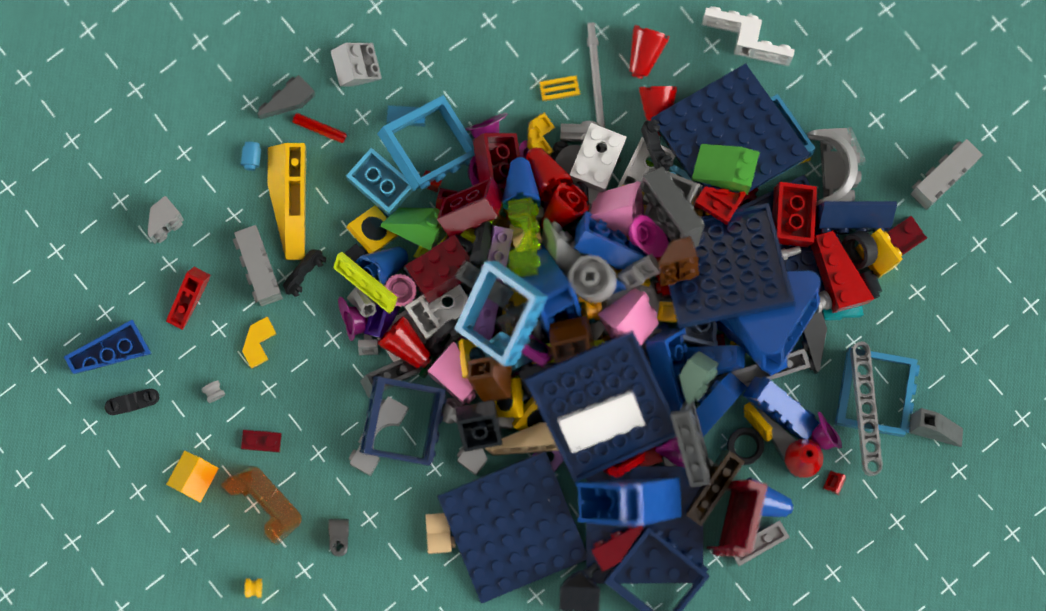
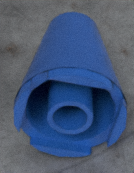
M517 157L510 164L502 204L504 209L510 212L520 213V210L525 209L526 213L540 207V195L530 162L523 157Z
M397 246L362 255L355 263L384 286L388 278H391L392 275L394 276L408 262V253L402 247Z
M749 477V478L746 479V480H753V481H756V482H760V481H758V480H756V479H754V478H751V477ZM767 486L761 516L787 517L793 511L791 499Z

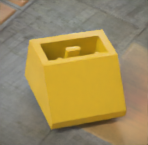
M881 228L871 235L877 244L878 255L875 263L868 266L878 279L895 268L903 260L901 251L892 245L890 236L886 231H882ZM859 244L855 250L864 260V250L861 244Z

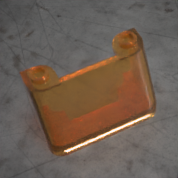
M250 466L232 475L221 484L231 496L243 494L246 497L250 493L272 517L265 524L264 532L276 546L301 524L302 517L298 510L258 467Z

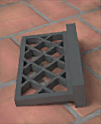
M685 399L680 410L671 413L672 422L690 487L708 485L711 482L709 477L711 464L694 401L688 404Z

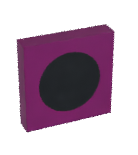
M530 334L529 340L521 353L543 367L554 359L551 347Z

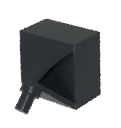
M494 400L456 407L457 425L464 452L503 445L502 431Z
M595 562L587 569L584 568L573 573L561 585L559 611H599L600 587L591 579L593 577L592 574L599 569Z

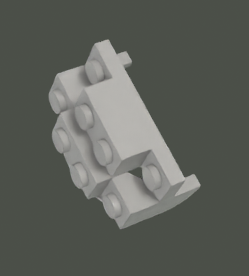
M818 129L808 132L807 137L810 140L820 141L823 199L816 201V206L824 201H855V191L851 190V188H856L859 182H861V171H858L860 152H857L856 146H851V134H848V129Z

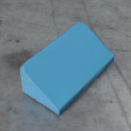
M388 106L387 124L419 107ZM425 117L409 126L425 127Z

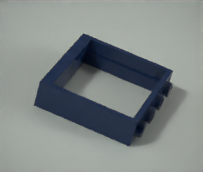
M374 376L360 453L431 466L434 457H436L434 447L435 443H438L439 440L438 426L443 420V413L441 411L442 405L446 403V389ZM385 384L434 393L422 458L372 449Z
M647 525L631 545L621 562L616 564L607 575L604 582L638 610L655 611L614 579L648 535H650L699 574V577L671 610L683 611L710 577L707 573L709 569L700 562L698 565L693 562V556L687 551L681 552L676 548L678 544L672 539H664L661 536L662 532L655 526L651 528Z

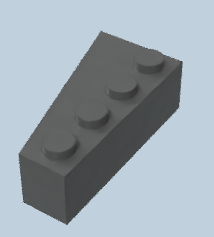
M660 167L643 175L640 187L652 208H657L656 211L660 223L665 222L669 231L667 233L669 239L678 240L691 236L694 247L699 246L704 227L703 219L695 213L692 204L685 199L682 190L675 185L670 173L666 172L663 167Z

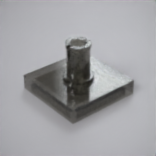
M529 300L517 307L513 301L507 302L503 308L506 313L496 318L502 333L512 337Z

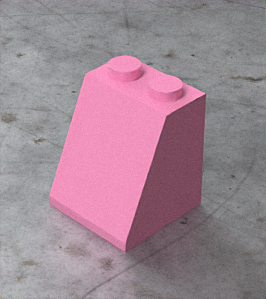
M634 182L598 193L595 201H592L591 218L598 222L601 219L607 223L606 226L613 231L618 229L625 236H629V225L633 223L635 218L644 214L641 182Z
M633 288L598 313L610 339L633 329L640 346H642L659 324L656 318L657 312L649 305L650 299L644 291L640 292L638 289Z
M453 342L429 368L428 375L442 388L446 389L450 395L460 401L462 405L465 403L470 404L476 397V391L468 379L462 377L460 351L457 344Z

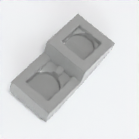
M650 254L626 267L617 276L626 288L630 290L642 285L645 279L659 274V264L654 256Z

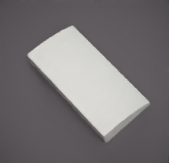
M632 390L558 418L572 453L611 439L617 434L629 432L635 426H645Z

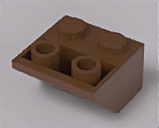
M691 236L672 241L658 264L661 286L673 285L678 281L690 280L699 276L698 255Z
M588 315L550 324V346L555 363L562 362L595 347Z
M493 357L468 361V381L483 402L511 398V365L504 366Z

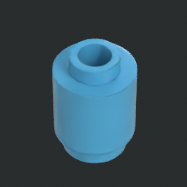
M245 142V146L242 147L241 166H244L245 170L255 171L256 168L260 167V144Z

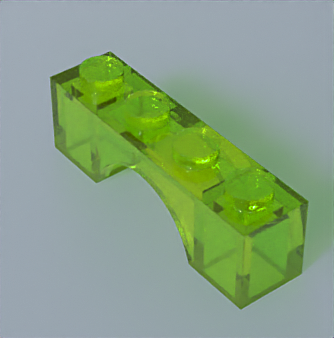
M531 197L508 201L509 220L514 227L524 230L523 239L519 246L509 252V270L519 277L538 275L537 267H540V260L537 255L540 245L536 234L539 232V225L536 221L539 210Z

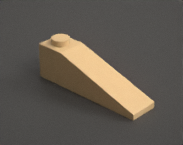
M539 423L502 438L503 445L485 448L493 456L559 451L546 423Z

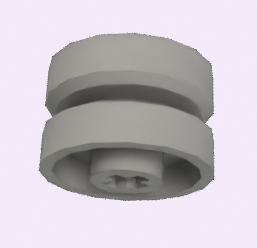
M591 255L582 257L570 269L569 281L574 292L587 302L598 303L605 301L616 288L617 279L614 270L600 257Z

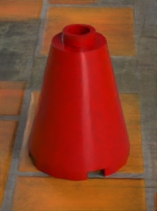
M634 25L629 69L633 73V77L642 80L644 76L648 77L670 38L669 35Z
M677 86L639 87L646 121H651L652 117L674 105Z
M534 147L528 151L526 160L530 162L541 201H550L559 184L565 182L569 186L573 183L571 176L542 148Z
M565 182L559 184L540 221L542 229L546 218L552 223L556 221L563 228L584 215L585 211L589 209V205L587 206L588 198L585 193L573 184L571 186L566 185L567 183Z
M402 316L377 343L383 349L417 369L420 366L424 368L431 361L429 359L431 354L407 318Z
M799 439L788 446L785 452V464L793 475L802 478L811 477L821 469L823 453L815 442L808 439Z

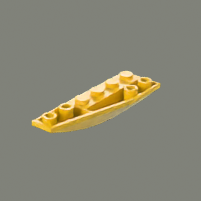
M283 143L268 147L267 185L285 259L303 260L305 257L306 146L305 143Z

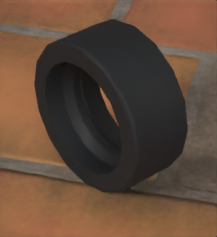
M857 231L843 239L842 246L856 269H862L875 263L878 249L874 238L869 233ZM855 240L861 244L864 250V260L856 253Z
M743 427L731 434L727 441V451H731L745 462L743 465L753 464L761 457L764 451V441L758 431ZM749 435L756 441L757 450L751 457H741L735 452L734 443L739 436Z

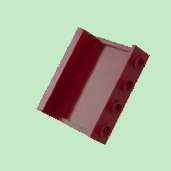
M735 480L731 482L726 489L731 494L719 545L706 546V549L711 550L713 555L744 557L745 554H752L767 484L753 480Z

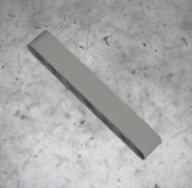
M860 341L851 348L850 355L863 472L867 476H875L882 470V457L871 351L867 343ZM856 347H862L865 355L859 356L856 353ZM858 366H864L867 374H859ZM860 385L867 386L869 393L862 394L860 392ZM863 404L870 406L871 412L869 414L862 411ZM869 423L872 425V433L865 432L864 424ZM869 442L875 446L874 452L866 450V443ZM869 462L876 464L877 470L875 472H871L868 469Z

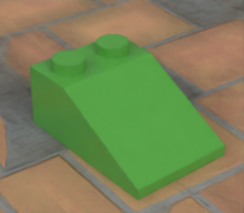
M701 144L692 180L738 193L743 191L748 195L760 152L737 146Z
M398 208L381 223L382 228L428 250L434 248L447 236V233L437 220L440 211L437 208Z

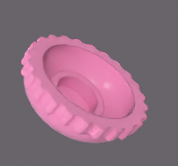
M401 273L392 275L391 278H388L385 285L388 290L398 297L395 306L399 307L412 302L417 291L412 278Z

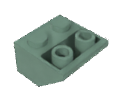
M700 351L688 360L679 376L688 404H691L694 400L698 401L701 396L705 395L709 388L707 386L708 383L718 373L716 368L719 363Z

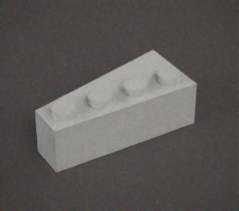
M967 139L963 143L959 141L952 148L954 152L950 155L945 154L938 161L940 165L936 169L932 167L925 174L927 177L923 181L919 180L912 187L914 191L911 195L926 210L983 156Z
M254 225L234 232L236 238L233 239L236 250L240 249L242 256L239 258L242 266L247 268L248 274L245 275L249 285L252 284L255 290L252 292L255 302H259L262 307L283 299L257 226Z

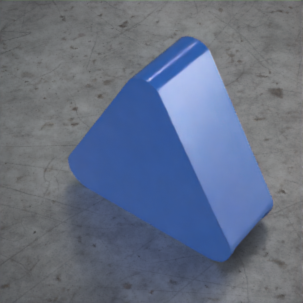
M540 243L541 249L519 257L517 251L509 254L507 264L513 273L547 296L543 305L544 308L537 320L541 321L542 332L547 343H550V324L561 317L572 319L580 317L582 314L578 298L570 282L544 245Z
M787 271L795 305L727 319L758 366L765 372H775L782 367L820 305V278L812 271Z
M680 477L576 482L579 499L578 522L644 525L682 517Z

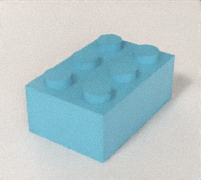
M372 148L346 175L349 183L388 216L397 210L413 192L404 175Z

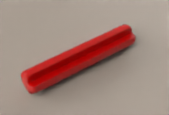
M296 113L293 117V123L340 143H344L347 137L346 133L299 113Z

